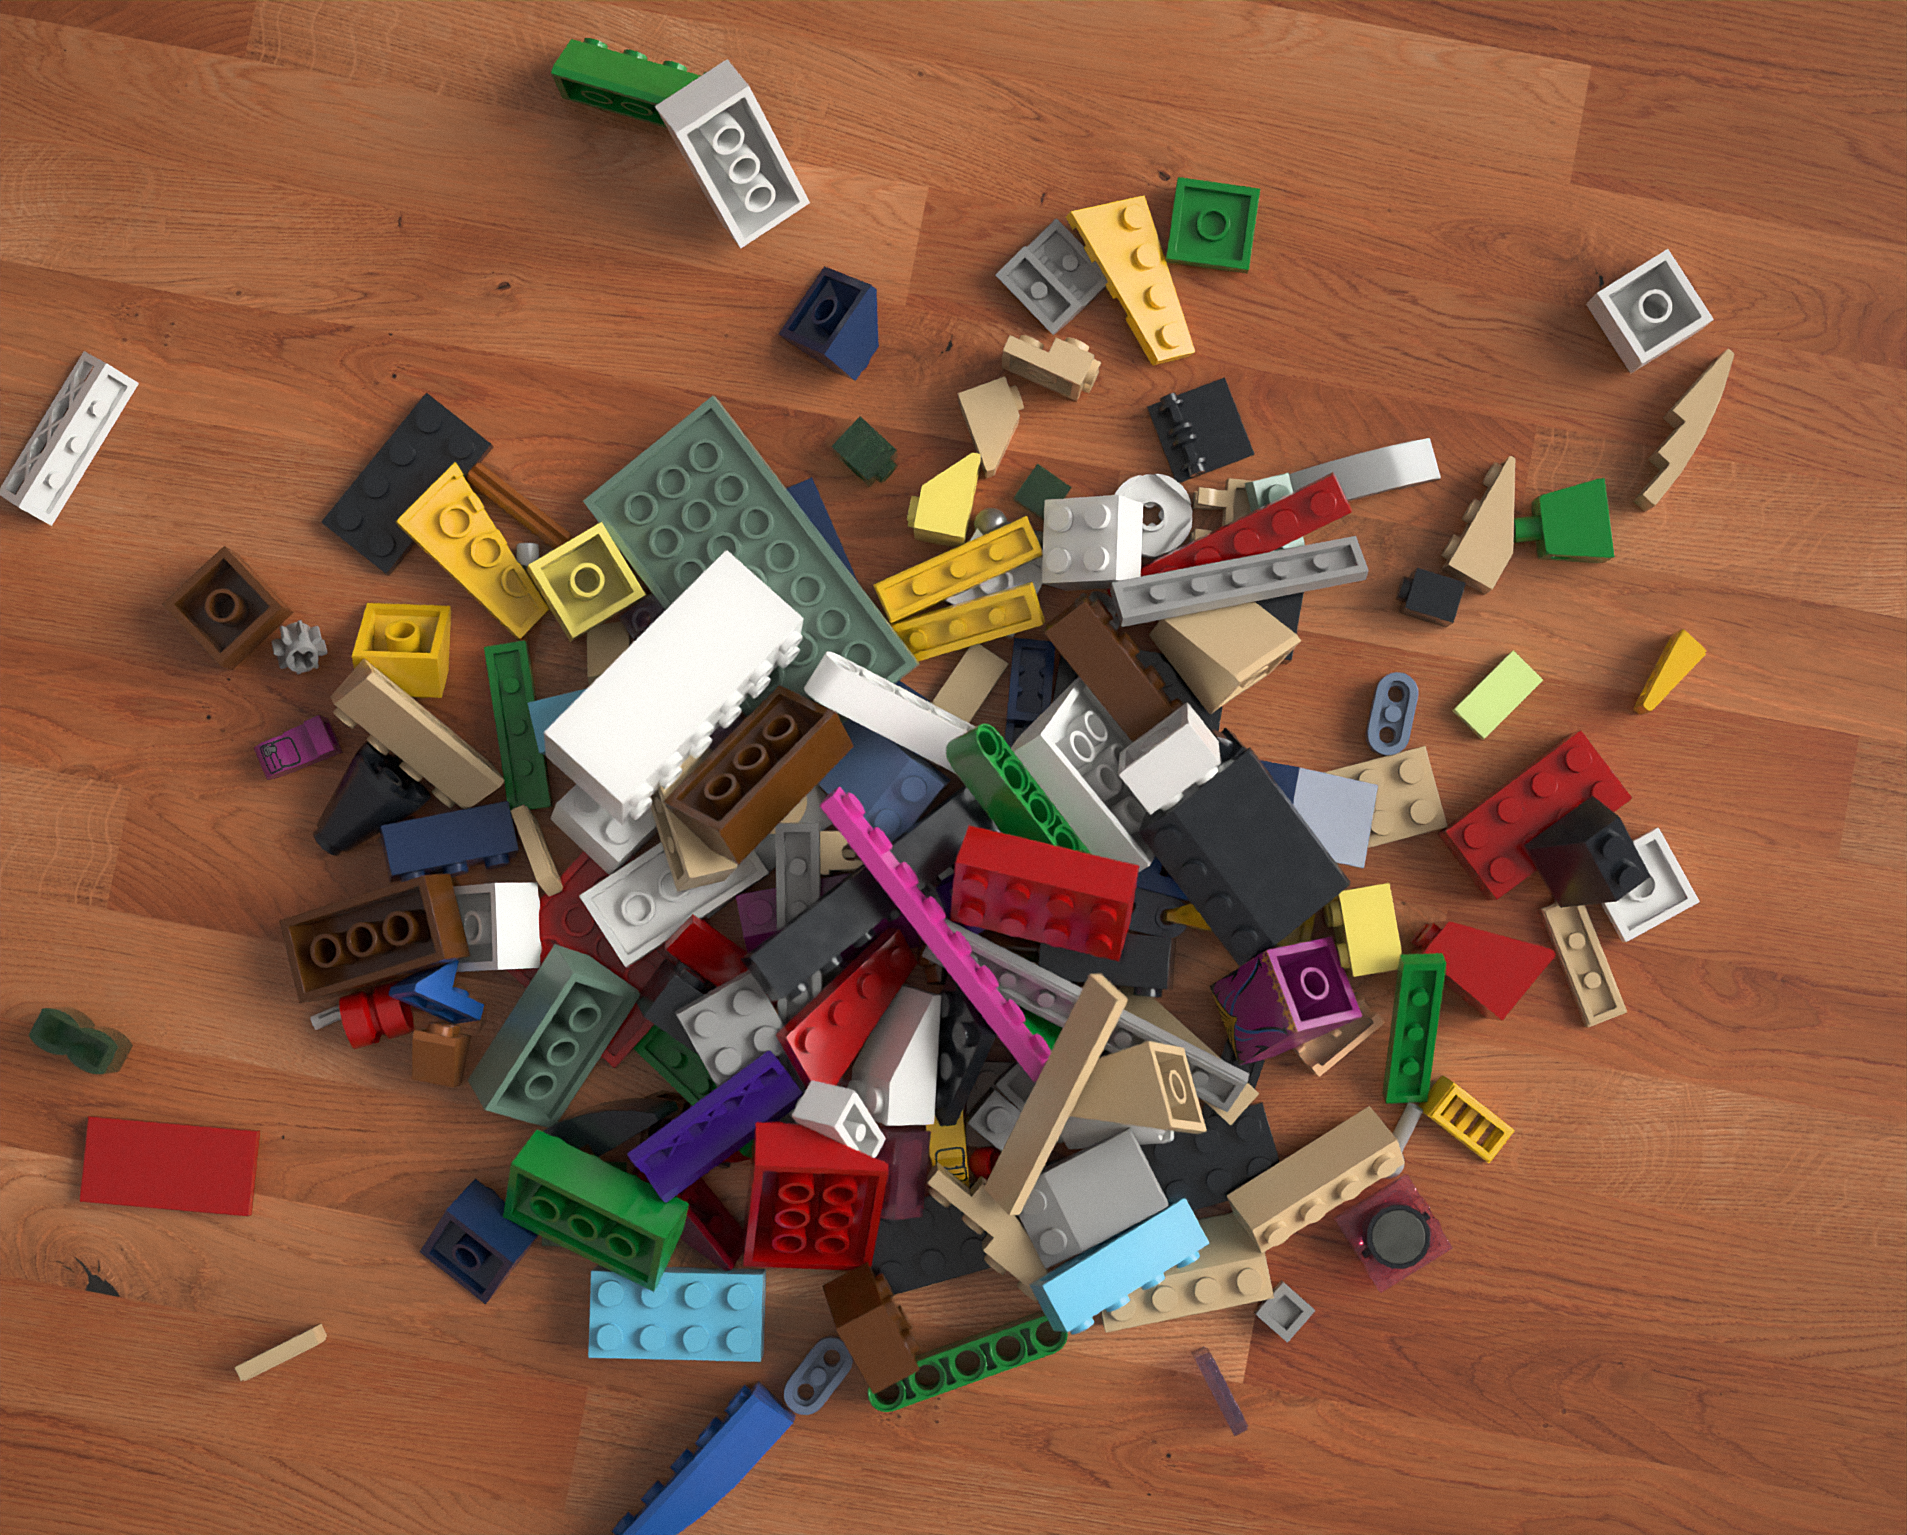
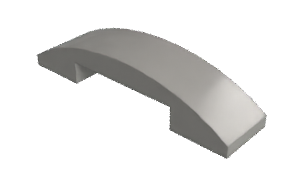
M1430 438L1359 453L1289 474L1292 490L1295 491L1334 472L1348 502L1398 488L1399 490L1441 478Z

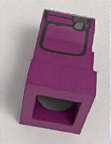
M321 715L306 720L304 724L283 732V735L264 741L254 747L267 780L288 775L343 753L329 719Z

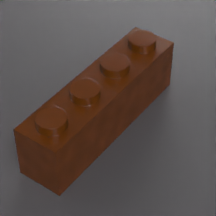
M1085 594L1048 622L1044 633L1128 738L1134 742L1184 704L1179 698H1175L1172 701L1162 689L1166 683L1159 672L1152 665L1145 668L1136 657V654L1140 651L1126 632L1119 635L1109 622L1113 620V616L1107 607L1099 599L1092 602L1088 595Z

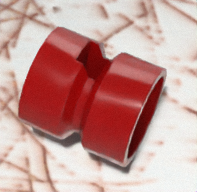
M399 980L375 987L373 995L370 996L364 991L340 997L339 1010L346 1036L354 1049L379 1043L382 1034L388 1039H393L414 1033L415 1027L411 1005L388 996L390 987L400 982Z

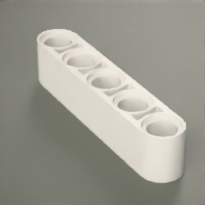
M830 651L825 653L804 687L805 692L820 704L954 773L955 771L947 760L946 746L954 738L975 728L974 725Z

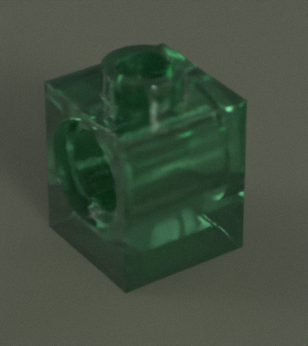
M861 416L831 446L833 454L869 487L876 480L881 484L885 482L898 467L894 462L898 458L897 450Z

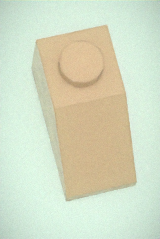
M1005 376L958 393V404L977 454H981L980 463L986 479L995 475L1018 426L1020 416L1018 411L1024 409L1017 386L1009 387Z

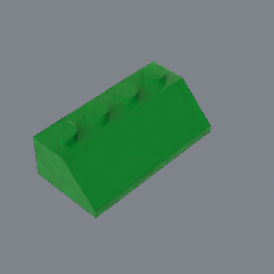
M584 38L583 42L570 39L551 71V75L563 99L665 128L667 127L655 106L701 76L687 72L688 69L677 62L666 60L662 65L648 61L646 55L635 50L625 49L623 53L609 50L605 43L592 38Z
M537 1129L511 1163L503 1217L654 1292L683 1232L689 1203L679 1199L677 1196L665 1203L652 1185L642 1181L636 1175L626 1173L605 1163L595 1155H589L565 1143L562 1139L550 1136Z

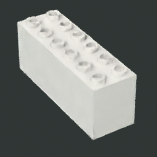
M726 550L544 732L546 757L621 825L630 817L637 820L652 804L653 800L649 797L660 786L664 789L670 787L681 775L683 770L680 768V765L690 755L695 759L698 758L711 744L712 739L709 736L720 725L723 728H727L742 711L739 705L749 695L756 698L764 691L771 681L768 675L778 665L784 669L795 659L800 652L797 646L803 638L801 629L804 618Z

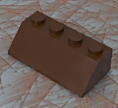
M779 685L663 802L710 850L739 865L854 745L835 711Z

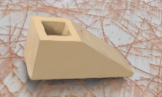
M1512 456L1506 458L1501 465L1496 462L1493 463L1482 482L1483 485L1488 487L1482 499L1479 501L1474 498L1462 517V520L1467 523L1460 537L1453 534L1441 555L1447 559L1441 569L1442 571L1465 582L1484 595L1493 590L1513 554L1515 458Z

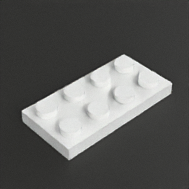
M661 842L579 896L627 968L664 944L692 914L699 919L704 918L736 897V895H739L768 876L769 872L753 850L739 865L736 864L737 868L725 881L677 892Z

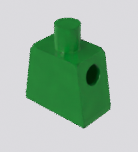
M1605 478L1595 479L1538 496L1531 502L1532 516L1514 518L1513 542L1536 541L1537 556L1540 560L1605 563L1615 557Z

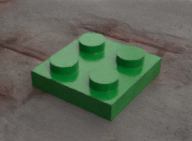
M1178 177L1166 262L1248 274L1260 188Z

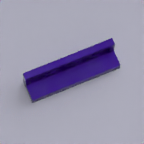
M768 1050L627 1153L633 1164L646 1175L659 1197L667 1203L753 1140L756 1122L769 1123L779 1121L795 1109L798 1100L804 1094L783 1064L771 1050Z

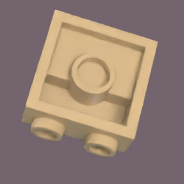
M1011 335L1009 336L1003 349L1002 368L1075 401H1078L1082 391L1090 393L1098 376L1101 362L1095 360V355L1088 352V345L1071 337H1066L1065 341L1055 338L1048 353L1042 350L1044 345L1034 338L1026 335H1021L1019 339Z

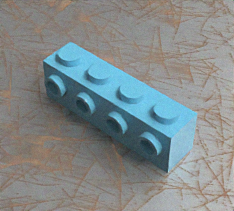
M1169 1198L1167 1200L1169 1203L1167 1208L1083 1251L1031 1283L1029 1286L1053 1330L1061 1332L1070 1331L1071 1335L1080 1333L1094 1323L1092 1317L1104 1309L1107 1312H1112L1130 1301L1128 1294L1139 1287L1142 1290H1147L1165 1279L1163 1272L1176 1265L1177 1268H1182L1196 1261L1200 1257L1198 1251L1210 1243L1186 1198Z

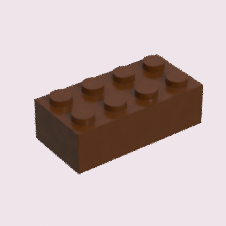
M450 874L423 875L279 920L299 1003L331 999L471 956Z

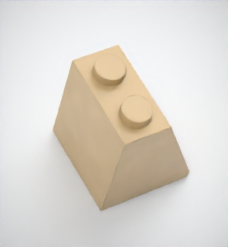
M1256 602L1158 620L1159 623L1149 634L1209 714H1212L1269 675L1301 642L1293 631Z
M1150 1041L1099 1058L1070 1114L1071 1117L1194 1134L1207 1132L1184 1048Z

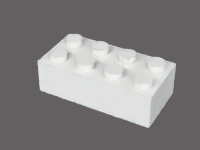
M728 59L655 106L716 216L740 249L810 203L749 85Z

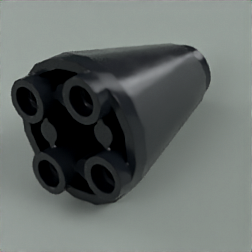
M366 741L355 753L318 820V828L313 832L314 839L326 852L338 856L342 851L347 852L379 834L382 825L397 823L415 813L431 798V795L422 784L414 780L399 767L403 762L396 754L392 756L390 753L385 756Z

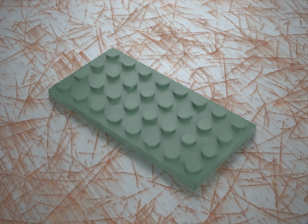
M714 396L710 397L583 500L597 521L603 523L613 542L665 610L727 550L804 618L801 629L803 638L797 646L800 652L787 667L783 669L778 665L768 675L771 681L759 696L753 698L749 695L739 705L746 717L779 685L820 704L805 692L804 687L828 651L836 653L894 684L920 665L720 401ZM837 713L842 724H845L848 720H850L849 718Z

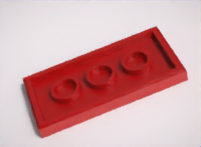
M89 1116L79 1202L251 1216L260 1130Z

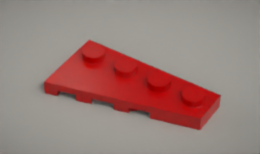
M890 927L886 929L776 1034L777 1039L806 1089L811 1080L834 1086L837 1085L917 964L900 929Z

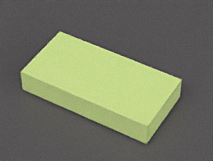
M1511 651L1452 711L1483 740L1543 679L1516 652Z

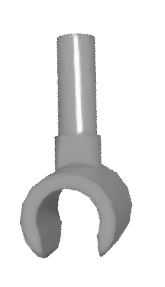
M517 544L516 560L524 569H527L529 564L541 558L539 557V544Z

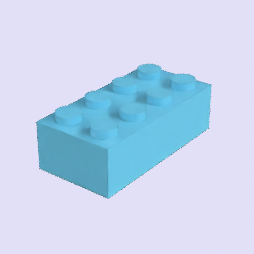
M597 1265L591 1270L588 1358L761 1362L764 1355L766 1269L732 1268V1270L724 1271L722 1268L666 1267L657 1288L653 1292L605 1267Z

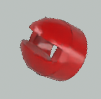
M982 1147L976 1149L970 1156L968 1165L977 1179L982 1176L985 1180H988L1001 1154L998 1148Z

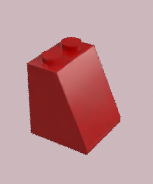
M1438 921L1430 925L1425 923L1412 937L1410 942L1414 945V948L1409 952V954L1443 953L1446 961L1444 984L1486 1019L1500 1021L1504 1020L1557 955L1550 948L1451 921Z

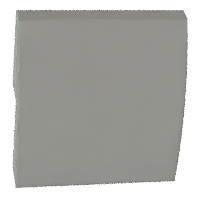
M1057 218L1028 247L1024 246L996 274V277L1053 335L1107 288L1105 284L1108 282L1097 262H1091L1084 250V246Z

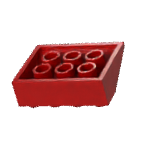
M779 1121L769 1123L756 1122L743 1226V1266L851 1271L868 1262L871 1267L889 1172L888 1164L801 1124H787Z

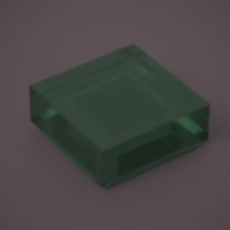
M1037 464L1013 500L1044 521L1045 500L1064 499L1072 487Z

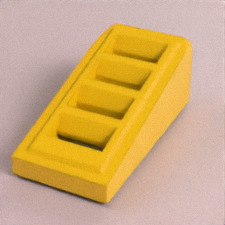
M1684 629L1675 632L1670 637L1636 701L1633 710L1639 715L1651 712L1706 655L1705 652L1707 650Z
M1441 1076L1430 1089L1428 1102H1420L1418 1105L1423 1109L1425 1115L1487 1163L1492 1161L1515 1131L1445 1076ZM1465 1102L1467 1107L1454 1124H1451V1119ZM1479 1113L1481 1115L1480 1119L1470 1132L1465 1135L1464 1131ZM1492 1123L1496 1127L1484 1143L1479 1146L1476 1142Z

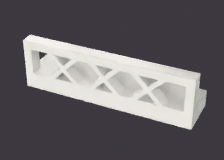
M84 351L0 487V496L52 526L139 383Z

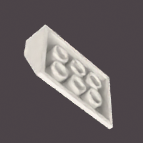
M1078 677L1018 737L1011 749L1091 854L1139 865L1140 872L1149 867L1155 857V854L1138 833L1144 815L1148 811L1118 775L1119 753L1133 742L1083 680Z

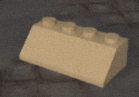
M363 659L330 697L333 704L337 706L333 713L352 729L359 724L368 731L370 735L366 740L385 756L391 750L400 757L403 762L399 767L417 782L423 777L435 786L432 793L449 808H452L456 803L463 809H469L498 789L505 781L490 761L366 659Z
M1233 1212L1197 1219L1210 1243L1198 1251L1200 1257L1185 1267L1177 1268L1175 1265L1163 1272L1165 1279L1156 1286L1147 1290H1142L1139 1287L1128 1294L1130 1301L1119 1309L1112 1312H1107L1106 1309L1101 1311L1105 1332L1272 1299L1274 1294L1265 1252H1260L1236 1220Z

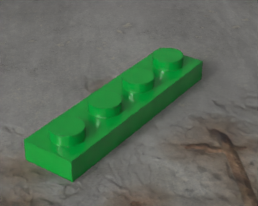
M524 640L484 647L505 780L506 797L510 810L521 805L527 806L530 811L553 807L545 755L539 753L528 707L529 702L537 701L528 642Z
M1443 953L1400 954L1382 1091L1386 1104L1428 1102L1446 971V961Z
M656 1025L633 1048L692 1106L717 1088L701 1057ZM754 1139L738 1150L743 1156L752 1157Z

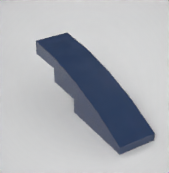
M1014 638L1004 738L1010 748L1018 737L1051 704L1055 646L1051 641Z

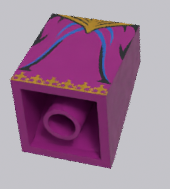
M1332 937L1266 950L1210 986L1239 1065L1275 1057L1362 1017L1344 967H1341L1339 954Z

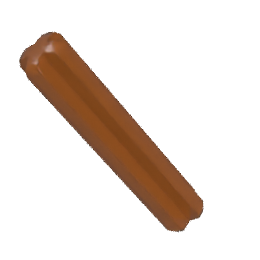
M476 463L468 472L466 480L554 550L573 539V536L483 464Z

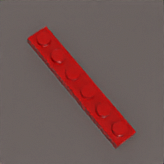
M1334 472L1141 566V577L1272 552L1352 513V508ZM1106 589L1109 596L1112 598L1110 589Z

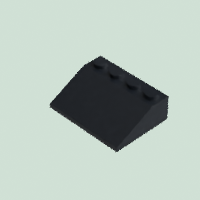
M1250 747L1217 767L1218 772L1204 784L1198 786L1194 782L1183 790V798L1172 808L1166 811L1159 808L1151 815L1149 812H1146L1138 831L1139 835L1239 966L1275 946L1350 886V881Z

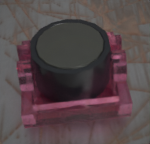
M1407 1174L1402 1175L1334 1218L1380 1293L1453 1249L1441 1230L1440 1222L1432 1214L1430 1206L1419 1194Z

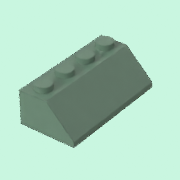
M555 944L468 1079L484 1110L547 1128L556 1124L640 997L639 991L589 955Z

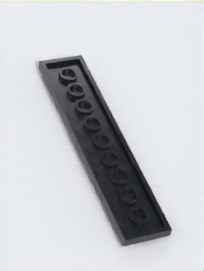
M1263 1102L1250 1104L1232 1125H1229L1220 1115L1214 1114L1203 1118L1207 1132L1194 1134L1174 1131V1139L1170 1142L1140 1145L1167 1200L1169 1198H1186L1192 1211L1228 1201V1194L1279 1163ZM1068 1156L1047 1161L1043 1168L1055 1162H1058ZM975 1182L969 1183L970 1189L975 1184ZM931 1195L884 1207L881 1210L871 1269L875 1276L881 1273L884 1274L893 1294L896 1295L992 1268L984 1260L986 1253L982 1247V1241L988 1235V1232L984 1230L981 1235L976 1233L961 1219L964 1215L961 1210L952 1203L947 1208Z

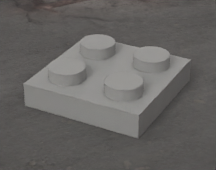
M749 970L675 1011L717 1088L768 1050H771L775 1056L784 1052L776 1037V1034L784 1026L765 991Z

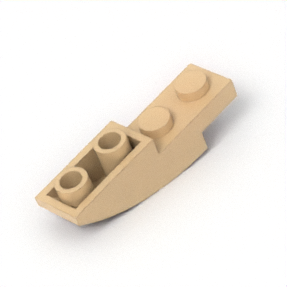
M937 1162L927 1174V1184L931 1186L928 1190L929 1194L947 1208L951 1203L964 1213L961 1219L976 1233L981 1235L984 1230L988 1232V1235L982 1241L983 1251L986 1253L984 1260L998 1273L1003 1275L1008 1271L1020 1280L1017 1287L1036 1302L1037 1299L1029 1285L1046 1275L1048 1270L1047 1268L1045 1269L1019 1215L1009 1216L983 1189L987 1180L982 1176L970 1189Z

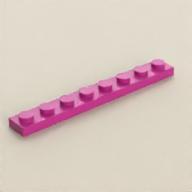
M840 786L824 798L819 805L1035 1083L1051 1053L1046 1041L1037 1033L1032 1035L1024 1025L1025 1017L1021 1009L1013 1000L1006 1001L997 990L999 984L991 970L985 965L980 967L970 955L972 948L967 939L959 931L953 933L943 919L946 916L940 904L931 896L925 897L917 886L919 880L912 868L906 862L899 863L890 852L892 845L885 833L878 827L873 829L863 817L865 810L857 797L851 792L846 794Z

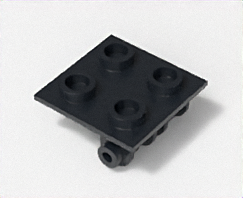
M1225 377L1176 395V393L1168 394L1160 398V402L1147 406L1174 479L1179 483L1255 455Z

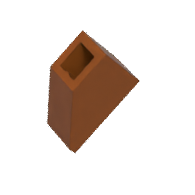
M438 1021L436 1023H428L427 1028L414 1030L412 1038V1079L449 1087L460 1086L471 1035L461 1034L460 1025Z

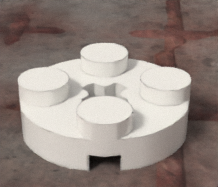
M1164 474L1138 475L1128 479L1116 491L1115 495H1121L1143 503V507L1151 509L1155 505L1161 510L1158 517L1162 522L1159 525L1150 523L1146 526L1142 523L1141 557L1148 559L1159 558L1177 549L1185 541L1192 527L1193 511L1189 495L1179 482Z

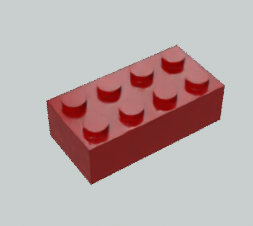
M1580 730L1566 736L1437 834L1488 901L1498 900L1537 870L1524 847L1525 844L1592 795L1613 812L1630 801L1632 797Z
M969 825L955 862L950 921L1004 933L1012 937L1049 944L1053 947L1066 948L1095 957L1119 961L1130 926L1139 865Z

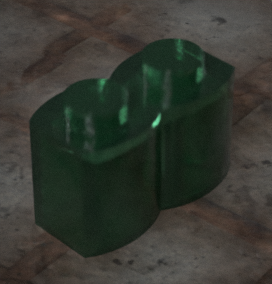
M69 1007L42 1008L29 1033L30 1039L39 1048L52 1054L67 1055L75 1066L92 1074L119 1072L133 1046L130 1040L121 1032L110 1027L95 1026L87 1015Z

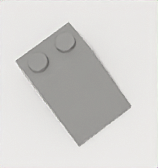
M1128 1128L1043 1168L1019 1217L1046 1269L1167 1208L1169 1203L1132 1129Z

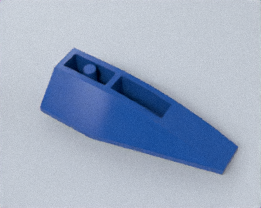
M759 1381L752 1389L744 1385L728 1402V1406L724 1410L728 1415L722 1421L715 1416L699 1434V1438L695 1442L698 1448L693 1453L686 1448L669 1467L675 1473L664 1485L657 1480L640 1499L645 1503V1506L635 1516L627 1512L611 1532L614 1535L679 1534L709 1511L743 1479L794 1423L796 1415Z

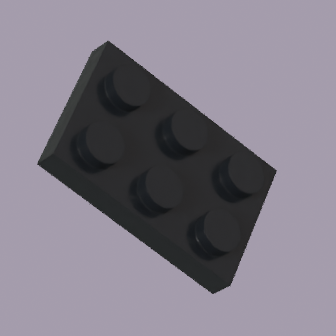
M949 974L942 991L938 994L941 995L934 1115L940 1126L956 1125L997 1036Z

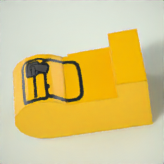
M963 1110L954 1126H940L934 1115V1124H926L932 1166L934 1167L938 1162L969 1187Z

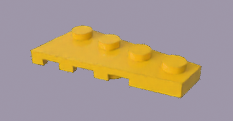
M1145 195L1071 211L1066 216L1068 223L1073 230L1077 228L1086 244L1084 247L1085 252L1091 262L1096 261L1108 281L1105 286L1112 298H1118L1128 315L1125 320L1152 366L1186 358L1195 353Z
M454 462L396 521V524L519 641L549 608L521 564L515 559L499 529H496L478 496L472 491L463 477L464 474L457 463Z

